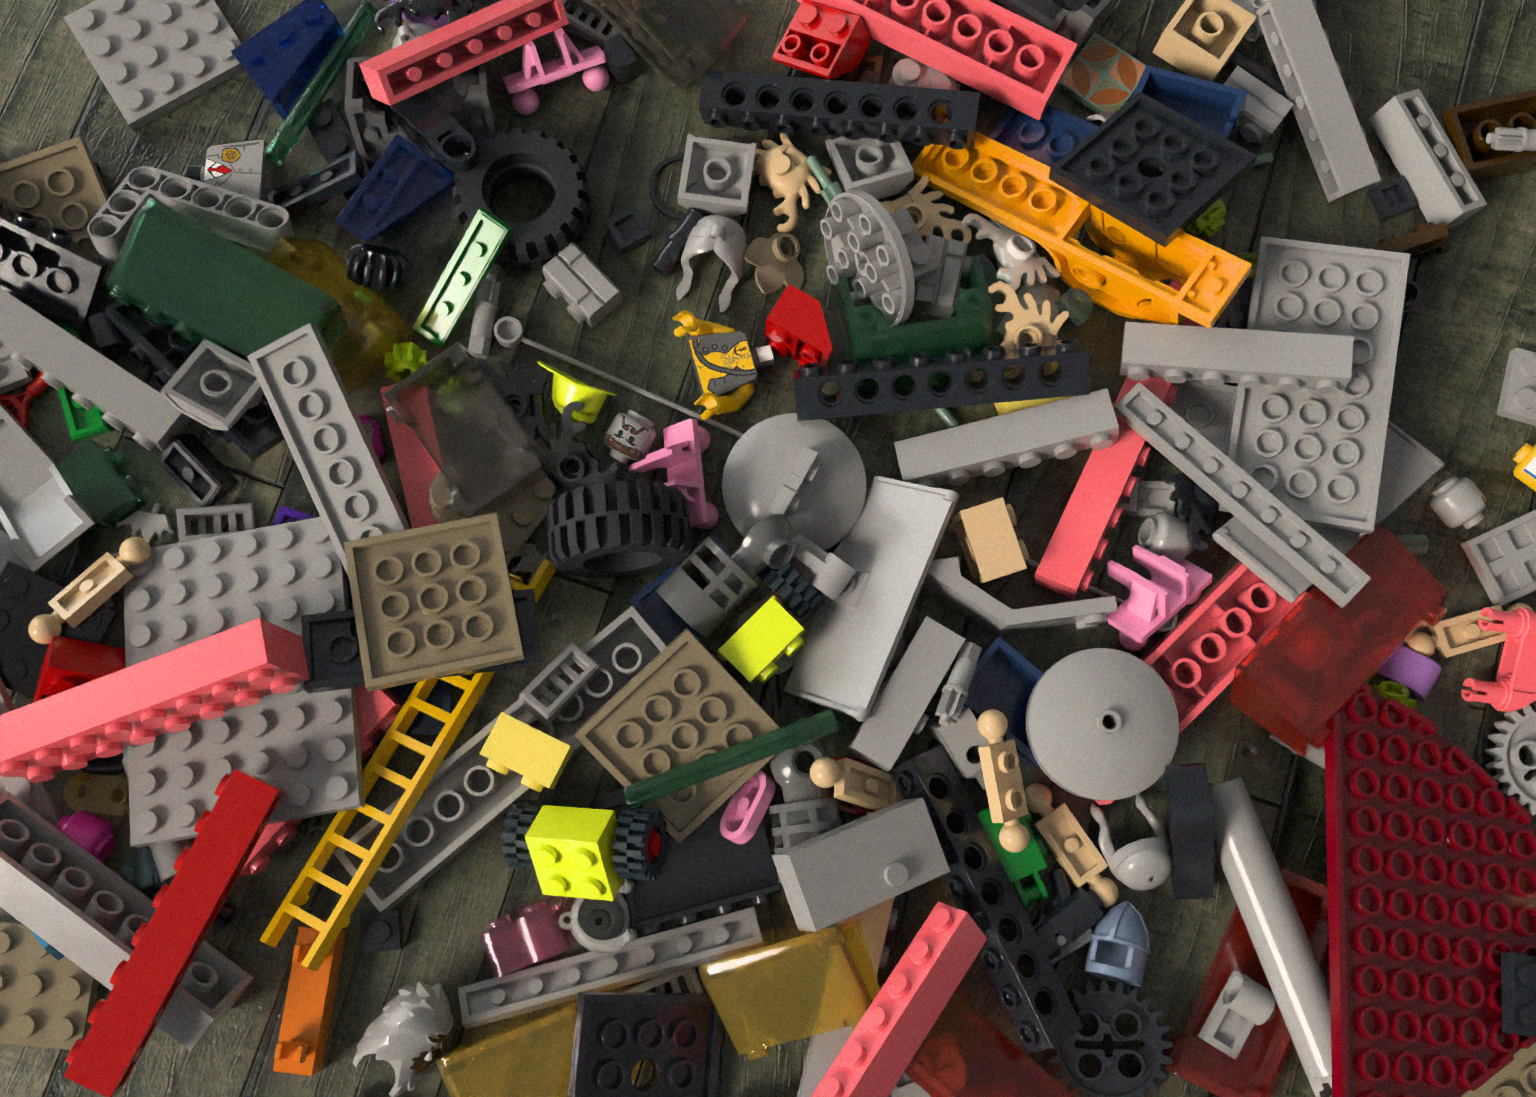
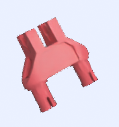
M1485 607L1481 610L1480 615L1493 620L1479 619L1478 625L1483 631L1507 633L1495 682H1487L1467 678L1463 682V686L1472 687V690L1462 689L1461 696L1465 701L1489 703L1497 711H1516L1536 701V613L1528 608L1520 607L1512 612Z

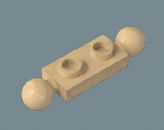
M130 537L122 542L118 557L114 558L110 553L106 552L48 602L55 611L51 614L38 615L31 620L28 627L30 637L37 643L50 644L52 637L61 635L63 623L67 622L72 628L78 626L134 577L127 570L129 566H139L149 560L151 556L149 543L141 537Z
M1515 603L1506 609V611L1512 612L1520 607L1528 608L1534 612L1530 606L1524 603ZM1501 604L1489 607L1496 610H1502ZM1481 610L1429 624L1427 627L1430 635L1424 632L1412 633L1406 638L1404 647L1427 658H1430L1436 649L1439 659H1444L1503 642L1506 639L1507 633L1481 630L1478 625L1479 619H1493L1481 616Z
M989 709L979 716L977 727L980 734L988 739V744L978 747L992 823H1004L999 832L1000 844L1005 850L1018 853L1028 846L1030 840L1027 828L1019 823L1018 819L1029 814L1015 740H1003V735L1008 728L1006 716L999 710Z
M821 757L811 765L810 777L813 783L821 788L834 786V798L873 811L904 800L901 792L896 787L893 775L848 758L835 761L829 757Z
M1039 783L1029 785L1024 790L1027 808L1033 813H1039L1042 817L1032 824L1075 887L1079 888L1087 882L1089 888L1103 901V908L1112 906L1117 901L1119 892L1117 885L1111 879L1101 877L1099 874L1108 867L1102 855L1065 803H1061L1056 808H1053L1051 806V791L1045 785Z

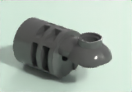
M775 514L762 519L751 528L742 546L731 557L707 536L656 591L686 623L706 639L758 586L754 578L767 565L772 569H779L792 559L796 546L791 541L792 527L788 518L782 514Z
M796 732L790 734L791 741L771 759L770 767L774 779L782 787L784 804L769 806V813L772 816L773 828L771 829L775 840V854L842 826V819H840L839 799L829 798L828 788H821L811 780L810 768L813 762L818 758H830L825 745L809 733ZM799 753L807 755L810 760V768L806 773L799 771L796 767L795 758ZM777 872L778 883H781V880H780L779 875H778V872Z

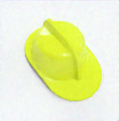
M537 362L554 373L552 400L561 414L570 402L582 401L586 405L583 410L576 409L573 411L572 417L575 420L585 421L588 424L594 423L608 394L617 396L615 393L589 386L544 362Z

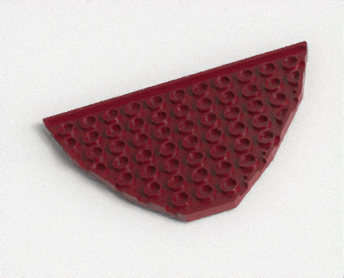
M1328 667L1323 669L1332 1097H1461L1469 1090L1475 1091L1512 1062L1514 1060L1513 1055L1520 1049H1528L1536 1043L1535 1038L1502 1033L1501 953L1513 952L1536 957V830L1530 824L1533 818L1513 796L1506 797L1496 788L1498 782L1458 745L1451 746L1439 735L1437 731L1440 728L1429 718L1393 698L1386 699L1373 692L1371 686L1361 680L1354 681L1343 675V670L1340 668Z

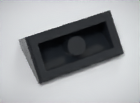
M192 433L173 436L157 461L200 507L215 505L238 482L229 470Z

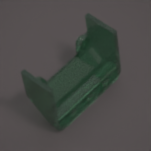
M972 257L965 286L966 290L962 291L956 298L955 312L957 317L887 327L885 316L877 307L872 305L853 307L847 277H839L837 308L848 358L858 360L859 364L873 363L874 358L881 356L895 357V360L910 359L909 356L915 353H930L931 357L946 356L947 351L955 349L967 350L969 354L983 352V348L993 346L992 305L980 257ZM976 368L979 374L985 375L984 369ZM937 372L932 376L931 383L934 385L944 384L949 379V374ZM968 374L967 380H972L970 374ZM902 375L895 380L894 385L900 389L907 388L912 384L913 378L909 375ZM867 378L859 383L858 388L863 392H870L875 389L877 382Z

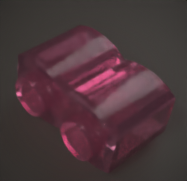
M545 900L523 908L525 916L511 921L509 914L487 922L489 930L480 933L495 978L571 948L565 929L559 925L560 914L556 904L547 907Z

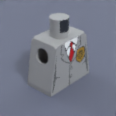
M265 140L214 145L207 149L206 165L188 166L186 177L267 202V194L272 191L275 155Z
M963 706L957 723L951 721L949 727L939 724L940 716L934 715L929 718L924 727L937 747L943 745L957 775L966 779L971 778L978 791L985 790L978 747L987 745L988 739L980 734L977 727L978 721L971 709ZM970 748L969 755L966 757L967 751Z

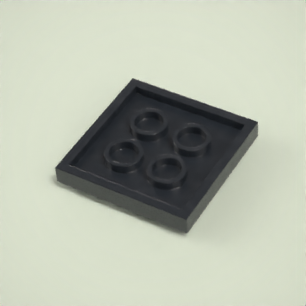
M8 561L0 574V677L6 688L33 699L42 662L49 644L35 642L29 635L28 627L34 617L41 614H51L55 611L48 602L65 587ZM102 604L75 628H72L67 622L63 623L60 637L100 644L118 611Z

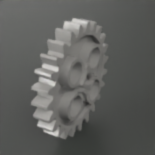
M1536 701L1517 711L1505 712L1504 716L1507 721L1494 723L1500 734H1490L1487 737L1496 744L1495 748L1485 749V753L1494 756V762H1490L1485 766L1488 769H1496L1497 775L1492 778L1498 783H1502L1503 787L1500 791L1505 796H1513L1531 816L1536 814ZM1520 748L1523 750L1525 754L1524 763H1522L1519 758ZM1530 770H1532L1531 773L1526 777V779H1524V775Z

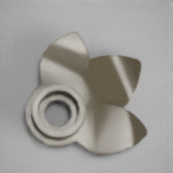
M780 232L772 235L769 239L758 237L747 246L744 259L757 267L755 281L762 293H773L783 284L786 287L790 284L799 290L801 289L804 281V271L797 260L800 253V245L793 235Z

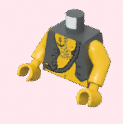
M687 310L681 311L672 318L674 321L677 320L683 324V326H679L674 330V334L677 337H683L687 333L691 335L687 337L688 349L701 391L700 398L694 404L695 406L704 405L706 409L700 415L701 419L708 420L713 414L737 412L753 395L754 389L758 387L756 369L774 365L770 345L767 344L750 349L745 332H737L731 327L697 319Z

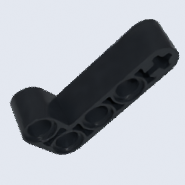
M1205 763L1165 765L1170 819V845L1173 856V869L1171 873L1174 900L1213 898L1214 814Z

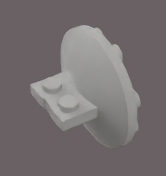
M854 189L841 193L832 199L825 218L820 221V228L824 235L825 249L829 262L826 270L827 276L833 285L847 280L852 284L855 291L843 296V304L849 314L856 313L864 323L874 329L881 331L894 329L904 324L912 312L915 297L914 282L935 274L940 266L927 243H924L919 229L907 208L889 214L877 199L864 191Z
M797 413L781 414L757 423L736 442L727 458L723 471V500L732 523L744 538L751 528L762 519L771 515L782 514L788 518L791 524L792 538L801 534L825 551L840 542L857 522L866 497V474L856 447L838 427L824 419L798 421Z

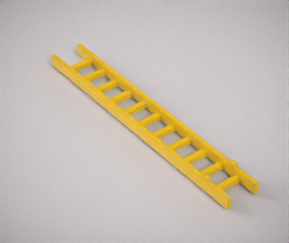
M544 559L529 585L523 584L521 577L509 573L512 591L534 589L535 602L537 603L555 573V567L549 560ZM496 671L475 673L471 681L461 676H450L417 682L362 772L364 801L379 776L406 789L391 815L366 803L363 808L337 812L259 939L261 942L275 948L293 917L320 931L301 963L306 968L317 972L342 928H346L350 923L351 913ZM438 679L465 690L452 713L425 702ZM419 711L445 723L432 747L405 735ZM399 744L425 756L412 780L385 767ZM358 811L384 824L370 850L343 837ZM337 846L363 859L348 886L321 872ZM315 881L342 895L327 922L300 908L301 905L306 904L308 901V893Z

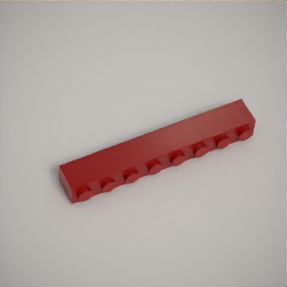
M234 769L232 774L226 773L215 790V795L219 796L214 807L211 811L205 810L195 826L194 831L199 834L191 848L186 846L175 861L173 868L178 871L170 885L164 884L156 895L152 906L157 909L150 922H143L136 931L131 941V945L136 947L128 961L122 960L113 972L109 983L114 986L106 1000L100 999L93 1008L88 1018V1022L92 1026L85 1039L79 1038L69 1051L66 1062L70 1063L63 1077L105 1097H113L122 1091L285 792L284 789L241 769Z

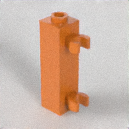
M309 925L299 926L293 951V962L279 1039L274 1055L273 1071L313 1076L322 1070L347 929L342 928L316 972L306 968L301 963L320 931Z

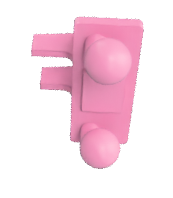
M562 27L552 31L553 39L559 49L561 58L541 64L533 41L522 45V71L502 78L508 93L513 94V108L521 115L533 114L539 106V98L531 87L540 84L544 85L574 75L575 72L584 70L582 79L584 85L589 90L597 92L605 89L609 83L610 76L608 70L601 65L607 62L601 48L594 46L578 51Z
M689 418L664 428V448L647 454L645 459L630 465L629 471L636 469L638 472L644 473L656 468H667L668 482L664 484L681 490L688 499L691 529L697 527L701 530H708L713 528L719 519V512L716 506L706 502L701 453L708 449L711 438L705 428L698 426L696 419Z
M1138 545L1132 548L1133 561L1149 570L1151 580H1147L1136 572L1110 560L1107 563L1108 575L1130 590L1129 598L1118 607L1116 612L1108 616V623L1120 631L1119 641L1122 646L1130 651H1138L1144 648L1149 637L1185 605L1193 604L1200 598L1202 590L1212 583V574L1186 559L1176 563L1164 555L1158 556Z

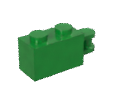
M989 806L976 811L1023 908L1030 907L1029 903L1040 898L1042 901L1048 899L1047 891L1038 871L1047 867L1043 858L1048 855L1040 837H1034L1028 823L1032 821L1030 813L1018 818L1019 823L1023 824L1029 832V844L1023 851L1012 853L1005 850L999 841V832L1004 823H992ZM1029 875L1033 884L1022 888L1019 880Z

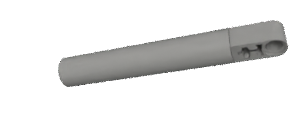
M1242 777L1210 787L1214 814L1215 852L1315 1097H1332L1330 988Z

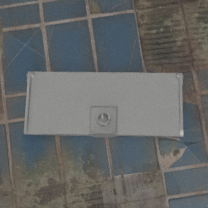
M1388 420L1374 530L1444 465L1437 456L1390 420ZM1235 516L1212 534L1213 539L1226 551L1228 550L1288 602L1293 603L1313 585L1310 580ZM1309 525L1344 555L1370 535Z
M874 476L865 498L862 512L853 526L840 557L842 561L857 572L836 601L821 592L824 602L819 606L804 641L805 643L784 687V692L847 714L859 722H866L953 509L960 496L954 490L933 488Z

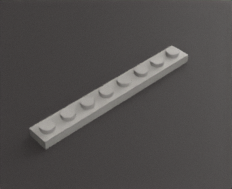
M1140 382L1114 406V412L1121 420L1341 608L1347 605L1371 579L1363 570Z
M751 907L641 937L631 941L619 951L605 953L590 951L459 987L458 996L462 1025L466 1030L576 1000L578 999V992H605L764 948L755 909Z

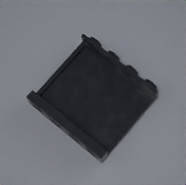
M625 788L600 794L603 809L614 810L617 820L619 816H622V811L628 807L644 808ZM731 796L680 844L668 833V840L665 841V846H668L667 853L663 855L665 863L664 866H660L661 873L657 875V879L651 881L630 879L634 882V889L626 893V898L632 918V929L641 928L643 934H648L665 929L664 921L678 918L680 924H685L702 919L700 912L715 908L716 914H722L738 909L737 902L752 898L753 904H758L775 899L773 892L781 890L778 883L763 821H761L754 836L744 844H736L724 838L720 831V822L732 798Z

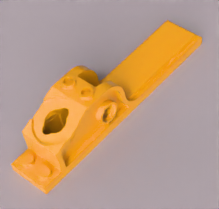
M976 132L974 148L952 149L946 145L930 144L923 148L911 164L914 170V180L919 182L923 176H927L929 181L926 186L936 191H942L944 195L1039 243L1052 256L1056 270L1060 273V278L1073 291L1120 316L1169 325H1183L1185 320L1189 318L1211 329L1252 270L1251 263L1184 231L1166 248L1051 181L1049 179L1051 167ZM1084 222L1090 238L1103 251L1114 257V259L1107 255L1101 256L1081 246L1079 241L1073 239ZM1175 279L1183 287L1180 291H1177L1161 283V281Z

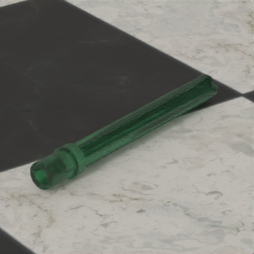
M363 1L358 6L284 122L279 123L275 129L274 136L263 151V156L271 163L281 166L292 148L297 146L301 139V133L343 70L347 59L352 56L370 28L374 15L378 12L377 8L372 6L370 2Z
M830 709L806 719L800 718L791 725L626 786L624 788V796L630 808H635L799 745L811 744L813 740L839 731L834 714Z

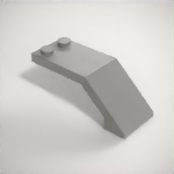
M0 402V521L11 539L7 544L33 572H36L95 525L96 522L62 468Z
M958 557L932 560L922 584V588L993 635L1076 624V630L1098 627L1099 623L1107 622V616L1118 610L1115 596L1012 610L962 577Z

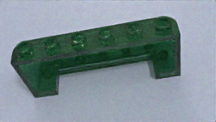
M146 198L137 210L106 282V285L111 290L109 295L125 306L133 303L142 308L141 312L152 321L161 324L164 320L175 326L174 331L189 341H194L195 338L201 341L206 339L249 363L248 355L308 323L317 325L327 349L331 353L347 328L342 308L332 297L152 198Z

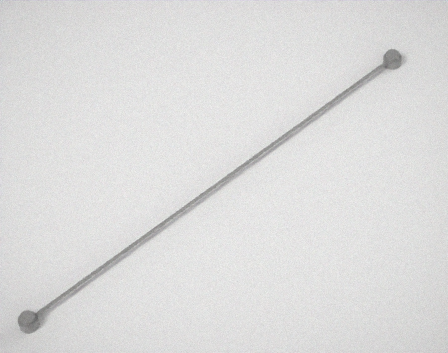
M502 317L494 326L496 339L504 347L513 348L524 342L733 435L741 437L744 434L710 418L702 420L701 414L525 338L521 323L514 317ZM948 523L946 528L956 532L954 525ZM1031 559L1025 561V563L1030 564L1036 568H1038L1040 564ZM1089 585L1088 590L1102 597L1113 596ZM1115 596L1116 603L1122 604L1125 602V600ZM1177 613L1155 633H1165L1173 629L1178 620Z

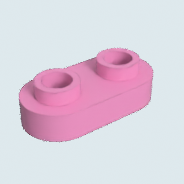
M759 770L733 794L720 822V831L724 838L736 844H744L754 836L775 794V781L770 775Z

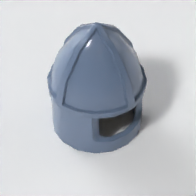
M1125 901L1110 908L1104 917L1096 923L1091 935L1092 940L1090 941L1084 972L1101 979H1107V981L1115 983L1122 981L1124 985L1142 987L1147 957L1150 955V934L1140 912L1130 902Z

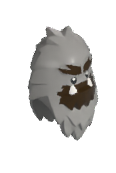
M418 982L413 986L407 985L399 988V995L391 999L383 1007V1013L370 1023L366 1029L367 1031L364 1033L365 1035L356 1046L357 1051L353 1060L355 1067L360 1066L373 1053L376 1054V1060H386L395 1070V1084L389 1093L391 1097L398 1096L406 1090L414 1089L422 1081L426 1071L436 1063L441 1055L442 1043L450 1033L454 1022L449 1001L443 991L442 984L437 983L432 986Z

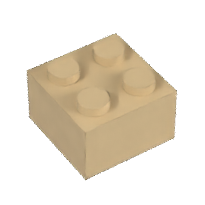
M1185 0L1163 31L1152 53L1188 76L1213 82L1246 35L1256 16L1231 0Z
M1003 497L959 511L951 518L974 585L977 586L1027 569L1025 561L1029 560V554L1022 539L1017 540L1013 526L1017 525L1016 516L1011 504L1005 505Z

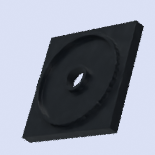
M1139 92L1050 168L1049 179L1166 248L1254 167L1257 155ZM1146 168H1153L1160 171L1163 175L1150 178L1142 175L1140 171Z
M578 992L567 1097H716L725 995L719 993ZM648 1059L652 1066L650 1079L642 1086H633L631 1073L634 1066L640 1060Z

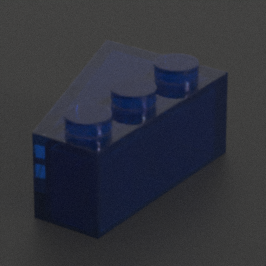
M304 0L233 49L231 53L243 72L282 120L285 121L290 114L288 109L299 95L304 96L309 89L307 84L318 70L322 71L344 43L346 37L336 16L322 0Z
M396 134L335 221L360 241L371 245L456 184L454 180L455 175L399 134Z

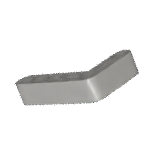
M141 166L133 169L87 226L88 233L99 257L106 263L112 264L120 263L130 257L159 218L274 254L289 252L296 244L290 216L285 208L150 166Z

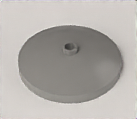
M1093 648L1078 651L1064 657L1053 664L1040 677L1028 701L1026 733L1035 760L1054 783L1076 796L1091 800L1108 801L1136 795L1150 787L1163 775L1165 765L1171 763L1176 751L1179 737V718L1174 698L1168 686L1152 667L1136 656L1120 650ZM1104 716L1111 721V726L1108 729L1102 723Z

